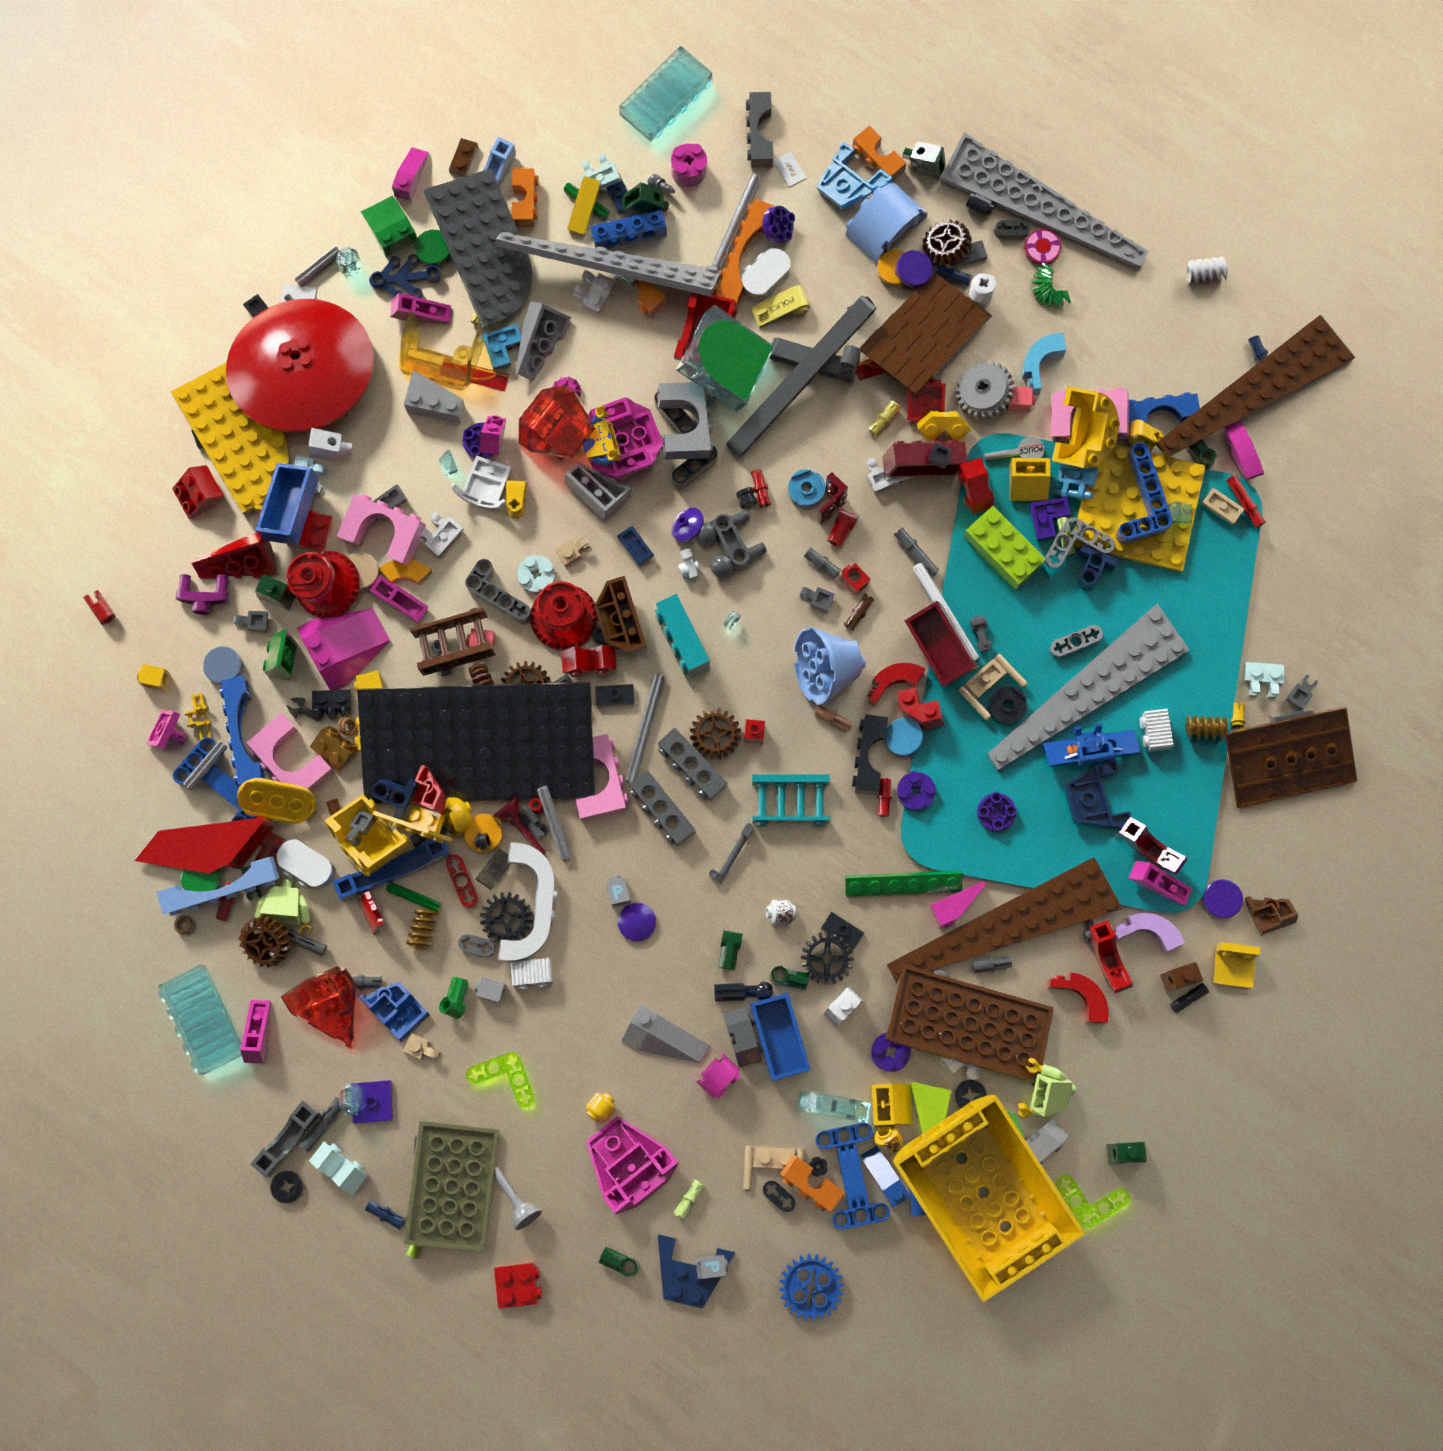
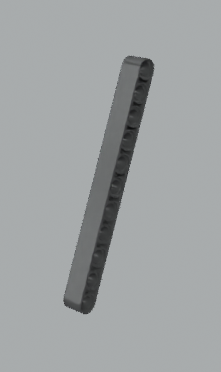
M863 295L859 297L729 439L726 446L741 458L870 318L877 307Z

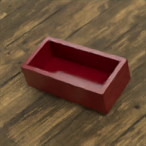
M919 440L912 443L897 441L882 456L885 478L956 476L959 473V464L968 462L965 442H958V440H949L948 442L933 440L929 443H923ZM935 442L952 449L945 468L927 461Z
M935 601L904 620L943 687L947 688L979 669L941 602Z

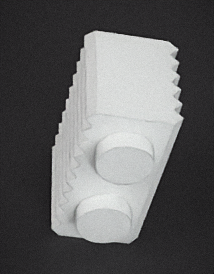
M1168 709L1145 711L1139 719L1141 729L1144 728L1145 736L1142 738L1143 746L1147 747L1148 752L1172 749L1174 744Z
M550 958L510 962L512 986L517 987V990L529 989V985L545 988L549 987L548 983H553Z

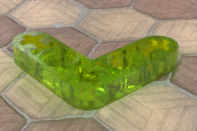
M509 1052L471 1066L466 1071V1079L472 1084H479L507 1073L518 1105L527 1108L534 1103V1094L522 1059L515 1052ZM510 1056L517 1058L518 1061L515 1062L517 1069L521 1067V1071H515L510 1074V1070H513L512 1065L507 1064ZM493 1062L499 1065V1071L495 1074H491L488 1071V1066ZM481 1066H484L488 1077L484 1078V1074H481L476 1081L474 1078H470L472 1070L480 1072L483 1071ZM517 1074H521L524 1077V1083L519 1086L513 1082V1078ZM527 1085L528 1089L524 1090L525 1094L531 1096L528 1104L520 1101L523 1095L521 1091L517 1093L516 1089H522Z
M1061 1175L1056 1180V1187L1078 1223L1085 1228L1097 1225L1125 1207L1131 1200L1130 1193L1126 1189L1117 1188L1090 1205L1071 1176ZM1063 1178L1064 1180H1070L1068 1186L1071 1190L1076 1189V1192L1070 1193L1068 1197L1065 1195V1193H1069L1067 1188L1060 1186ZM1118 1192L1120 1194L1124 1193L1126 1195L1124 1202L1117 1201L1114 1203L1117 1206L1114 1209L1113 1203L1108 1198L1111 1197V1200H1114L1118 1197ZM1075 1195L1080 1196L1082 1200L1079 1207H1074L1071 1204V1198ZM1102 1202H1106L1110 1207L1109 1212L1106 1214H1102L1099 1211V1205ZM1092 1208H1094L1097 1215L1100 1216L1099 1219H1097V1216L1092 1217L1090 1219V1224L1088 1222H1083V1219L1085 1218V1213L1087 1215H1091L1094 1213L1091 1210Z

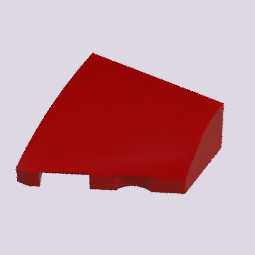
M421 765L415 779L419 786L412 801L443 814L446 805L445 794L428 768Z
M368 891L361 895L357 902L373 935L381 932L380 928L386 925L371 893Z

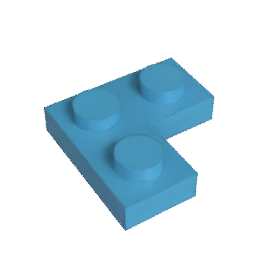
M518 324L482 335L493 371L511 365L506 348L520 344L521 333Z

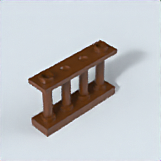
M476 607L468 612L426 624L420 623L413 628H409L415 639L419 638L423 660L417 662V667L423 676L496 655L495 648L491 642H486L481 620L488 618L485 610ZM474 622L478 644L473 647H467L463 625ZM455 627L460 649L450 653L445 630ZM433 633L438 634L442 653L435 658H431L427 635Z

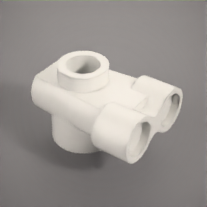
M691 549L680 551L684 563L679 564L683 579L698 577V572L701 570L698 561L693 560Z

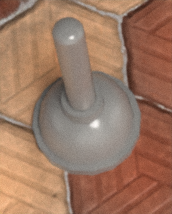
M494 1167V1177L512 1202V1207L515 1210L512 1215L513 1227L515 1230H520L535 1221L542 1211L531 1203H524L523 1200H519L499 1168Z

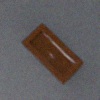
M464 138L460 139L449 167V173L462 177L468 175L479 147L478 143Z

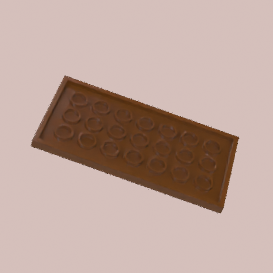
M903 964L885 1041L1035 1084L1037 1074H1041V1072L1031 1073L1026 1066L1033 1067L1035 1065L1029 1062L1028 1059L1034 1058L1039 1065L1043 1066L1054 1007Z

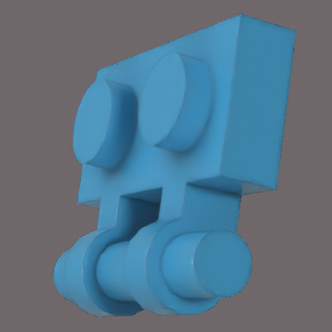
M1061 464L1057 483L1063 485L1062 489H1055V496L1067 497V499L1069 497L1077 498L1082 501L1092 499L1093 492L1086 490L1087 487H1095L1099 470L1097 467L1081 468ZM1071 485L1079 486L1078 491L1070 490Z

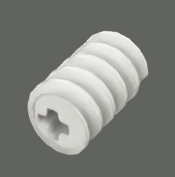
M1219 257L1218 260L1216 258H1211V260L1206 258L1203 261L1197 259L1196 262L1190 260L1186 271L1188 284L1191 283L1192 278H1194L1195 283H1198L1199 277L1205 282L1207 276L1210 281H1213L1214 276L1219 281L1221 275L1226 280L1228 274L1227 264L1223 257Z
M978 274L972 281L969 298L981 307L988 306L992 300L996 286L994 276Z

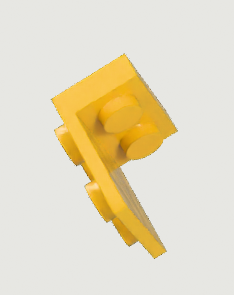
M1224 942L1217 944L1213 983L1253 988L1255 957L1260 955L1261 947Z

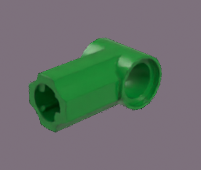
M452 977L447 996L439 1004V1011L455 1019H460L464 1015L466 1006L463 1000L469 983L468 980Z

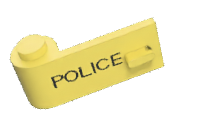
M797 285L751 307V310L760 328L791 312L798 315L806 314L810 308V303L803 286Z

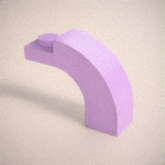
M1134 914L1126 918L1128 926L1126 923L1115 927L1116 940L1137 931L1150 933L1159 942L1163 953L1185 944L1178 929L1170 921L1156 914Z

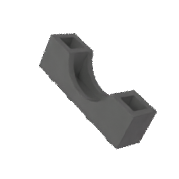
M749 92V99H746V111L750 113V116H746V127H750V133H747V144L751 145V149H747V161H751V167H773V142L765 139L758 130L760 124L771 117V92Z
M302 1100L289 1116L281 1132L270 1144L261 1150L250 1165L263 1176L271 1177L321 1116V1113L307 1101Z

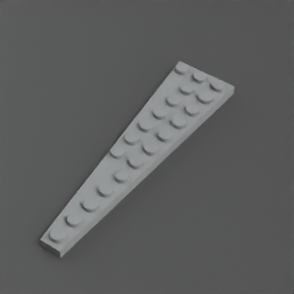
M965 132L963 133L940 181L969 194L978 193L993 200L992 204L1137 269H1141L1149 252L1128 237H1124L1117 230L1110 229L1100 219L1093 218L1086 210L1079 209L1069 199L1038 179L1031 177L1024 170L1014 167L1013 163L1008 160L1005 161L997 156L996 152L983 147L982 143Z
M509 232L500 233L495 241V246L710 297L722 273V270H718L717 267L712 265L701 267L624 254L621 251H607L604 247H596L595 249L518 236Z
M1156 604L993 748L987 754V757L997 771L1189 652L1188 647L1160 606Z

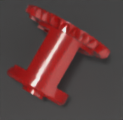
M329 550L321 551L320 553L306 552L297 556L290 563L287 570L286 580L290 591L297 596L300 605L305 611L316 617L339 616L353 605L358 596L360 588L358 570L351 559L342 553Z
M558 581L547 585L539 593L531 607L530 623L535 636L544 645L556 650H566L582 646L592 637L598 624V617L594 608L595 602L587 591L571 583Z

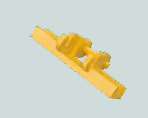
M202 692L196 695L193 694L191 695L194 706L193 711L188 710L185 713L189 720L187 727L194 728V726H197L200 740L203 739L204 733H207L208 738L212 739L209 726L212 724V721H208L206 711L209 709V706L205 705ZM200 697L201 703H196L195 699ZM196 714L197 722H193L192 715ZM205 715L206 719L199 721V716ZM206 726V730L203 731L201 727Z

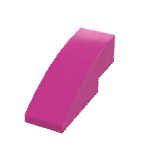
M1241 420L1224 427L1223 437L1231 449L1230 454L1246 481L1264 475L1256 449Z
M381 575L378 576L368 591L382 602L416 622H419L428 608L420 600Z

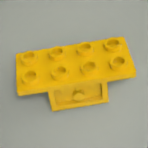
M413 804L407 822L373 811V815L378 816V821L389 824L391 821V826L403 829L405 826V831L414 834L418 833L422 837L432 838V840L442 844L444 840L452 842V838L439 834L446 817L443 814Z

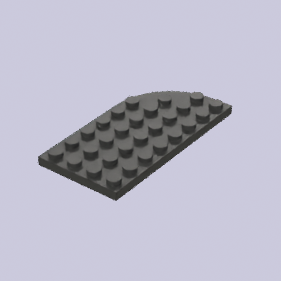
M490 168L425 189L426 199L482 328L506 320L522 306L529 294L532 283V266L527 253L495 246L496 238L500 233L509 232L518 236L520 234L492 169Z

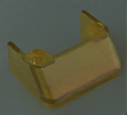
M411 311L401 336L399 368L401 372L411 376L414 370L436 384L460 391L467 389L471 383L484 346L481 331H477L472 347L459 346L454 351L452 357L418 347L420 336L416 329L419 323L415 313Z

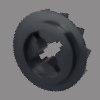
M965 1080L958 1085L955 1090V1100L960 1108L970 1103L969 1098L962 1097L968 1094V1087H970L972 1093H979V1095L973 1098V1101L987 1096L986 1090L980 1082Z
M282 1171L276 1174L271 1181V1194L280 1203H292L298 1199L303 1191L299 1175L292 1171ZM285 1181L288 1184H294V1186L289 1188V1194L286 1190H279L285 1185Z

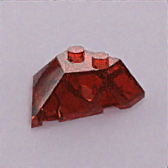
M339 966L331 968L304 980L281 996L292 1015L296 1017L299 1015L309 1021V1025L333 1039H340L350 1049L353 1048L356 984L347 968Z

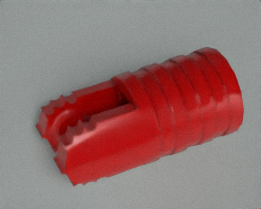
M99 590L94 591L95 598L98 601L96 603L93 602L89 595L83 597L101 625H106L115 619L116 615Z

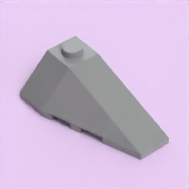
M530 301L524 318L515 374L529 380L535 377L544 364V359L549 352H553L555 349L554 345L565 335L570 316L544 304Z
M642 1005L636 1011L622 1039L624 1043L638 1051L698 1063L701 1062L710 1046Z

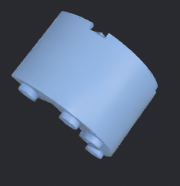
M896 183L887 184L883 188L878 187L869 200L865 199L861 203V209L846 225L847 231L845 236L876 264H878L880 257L890 250L891 244L911 225L914 228L917 227L928 215Z

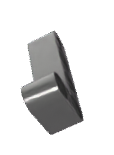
M487 559L479 560L466 578L465 585L468 592L520 624L529 623L532 614L529 606L490 583L494 575L492 563ZM484 566H488L490 568L489 571L486 573L480 572L481 568ZM473 582H479L477 588L470 587ZM490 591L495 592V596H494V597H492V598H487V597H486V594H487L488 592H490ZM504 601L512 602L509 607L505 608L502 606ZM518 611H520L521 613H523V612L525 611V612H526V615H523V614H522V615L520 616Z

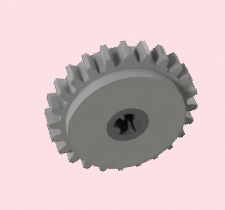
M984 360L983 365L978 361L975 367L971 364V369L969 371L965 369L964 372L966 374L960 375L961 381L956 382L959 387L955 389L958 394L956 395V399L959 401L958 404L964 412L968 411L969 416L974 414L976 419L980 415H982L983 419H986L987 415L993 418V413L1000 415L999 410L1005 411V404H1011L1009 398H1014L1011 392L1015 391L1014 386H1012L1015 383L1011 379L1010 372H1008L1006 367L1002 368L1000 363L996 365L994 361H991L990 365L986 360Z

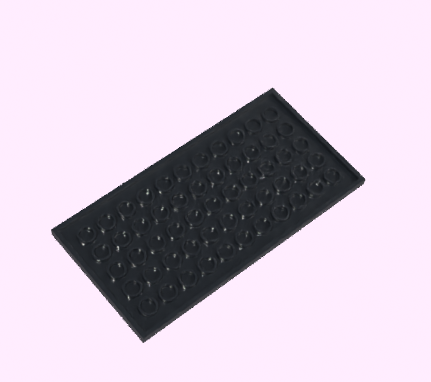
M591 682L357 689L363 793L368 800L372 799L375 804L386 803L375 798L372 794V787L378 780L388 779L406 787L410 779H416L421 765L428 768L444 792L445 799L452 797L459 798L462 801L513 800L515 797L518 800L540 799L537 790L543 786L548 787L552 799L586 798L596 795ZM417 783L409 803H414L412 800L419 786V783ZM378 785V790L381 793L387 792L385 786ZM396 793V798L398 800H405L403 794Z

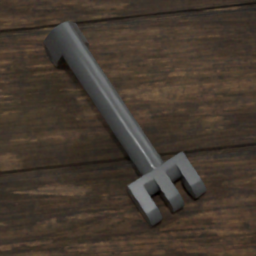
M751 823L746 824L741 836L719 872L715 870L709 872L711 878L722 883L745 842L754 830Z

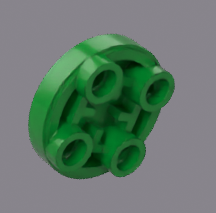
M427 230L416 239L415 252L423 265L438 266L449 261L450 252L440 230Z
M183 869L181 885L184 890L189 891L217 890L221 886V874L219 869L212 874Z

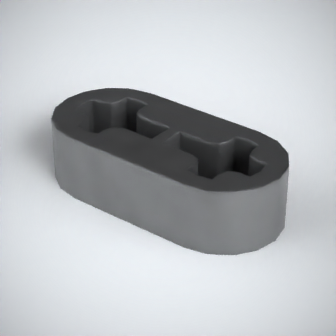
M465 934L458 941L459 948L466 953L487 958L495 953V945L489 939ZM470 938V942L476 945L475 947L468 946V948L465 949V945L462 944V942L467 941V939ZM486 943H489L491 951H487L486 954L483 949L478 948L479 945L485 946Z

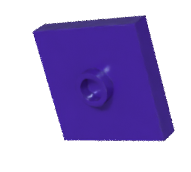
M391 1080L351 1083L353 1124L393 1121Z

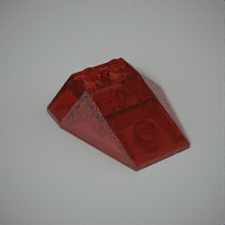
M565 385L542 389L519 418L518 443L529 452L572 459L593 433L595 427L577 393Z

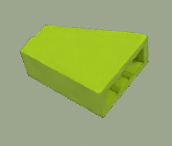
M911 1082L910 1089L920 1133L923 1134L946 1119L951 1090Z

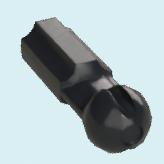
M765 981L759 982L756 985H745L744 983L714 984L715 1002L744 1001L746 998L756 997L759 1000L768 999L773 995V987Z

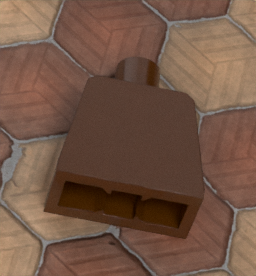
M1197 962L1160 974L1166 993L1203 981Z

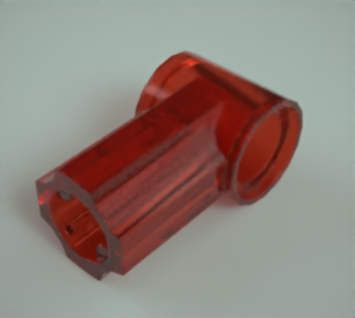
M269 831L265 835L261 844L262 848L254 861L273 856L275 861L279 848L287 840Z

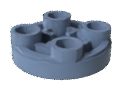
M225 646L216 647L205 656L203 671L210 681L222 685L221 680L240 675L242 660L232 648Z

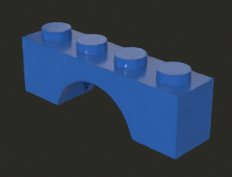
M1185 392L1180 394V396L1165 395L1158 399L1148 397L1143 401L1129 400V426L1134 420L1146 422L1149 415L1160 411L1173 415L1179 423H1182L1200 409L1197 393Z

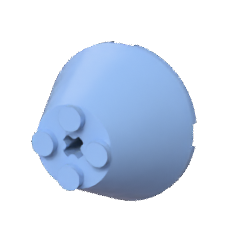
M815 628L802 630L796 639L794 652H797V663H794L797 681L805 697L809 701L816 702L817 705L828 702L861 675L862 668L866 666V661L861 656L857 641H850Z

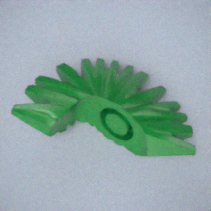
M1043 262L1044 268L1038 267L1039 271H1035L1038 275L1033 276L1038 279L1032 281V284L1038 285L1032 288V291H1035L1033 294H1038L1035 298H1039L1038 301H1042V304L1049 299V307H1051L1053 299L1057 307H1059V303L1061 306H1064L1063 298L1068 303H1071L1067 290L1056 291L1054 289V270Z

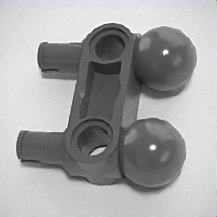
M746 510L732 516L721 514L710 521V523L704 522L700 532L694 537L699 544L704 546L711 545L717 539L724 554L717 555L711 561L710 568L716 577L726 578L733 571L743 570L752 563L753 558L767 552L763 542L747 548L742 541L736 526L750 520ZM718 524H725L727 528L721 529L718 527ZM741 556L744 560L739 562L734 557Z

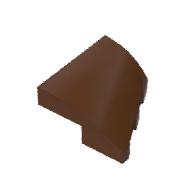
M1252 896L1245 897L1250 915L1261 935L1297 922L1299 914L1289 899L1280 898L1274 900L1264 897V900L1252 899Z

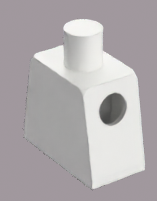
M311 428L309 457L339 460L340 453L351 454L352 443L342 442L341 434Z
M847 987L823 1014L838 1027L863 1000L850 987Z

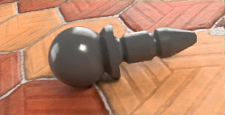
M651 174L648 177V185L668 193H675L674 188L667 184L665 179L661 178L658 174Z

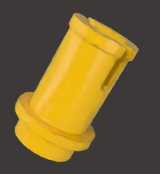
M1238 702L1233 703L1232 727L1243 728L1244 724H1246L1244 719L1245 704L1240 703L1238 710Z

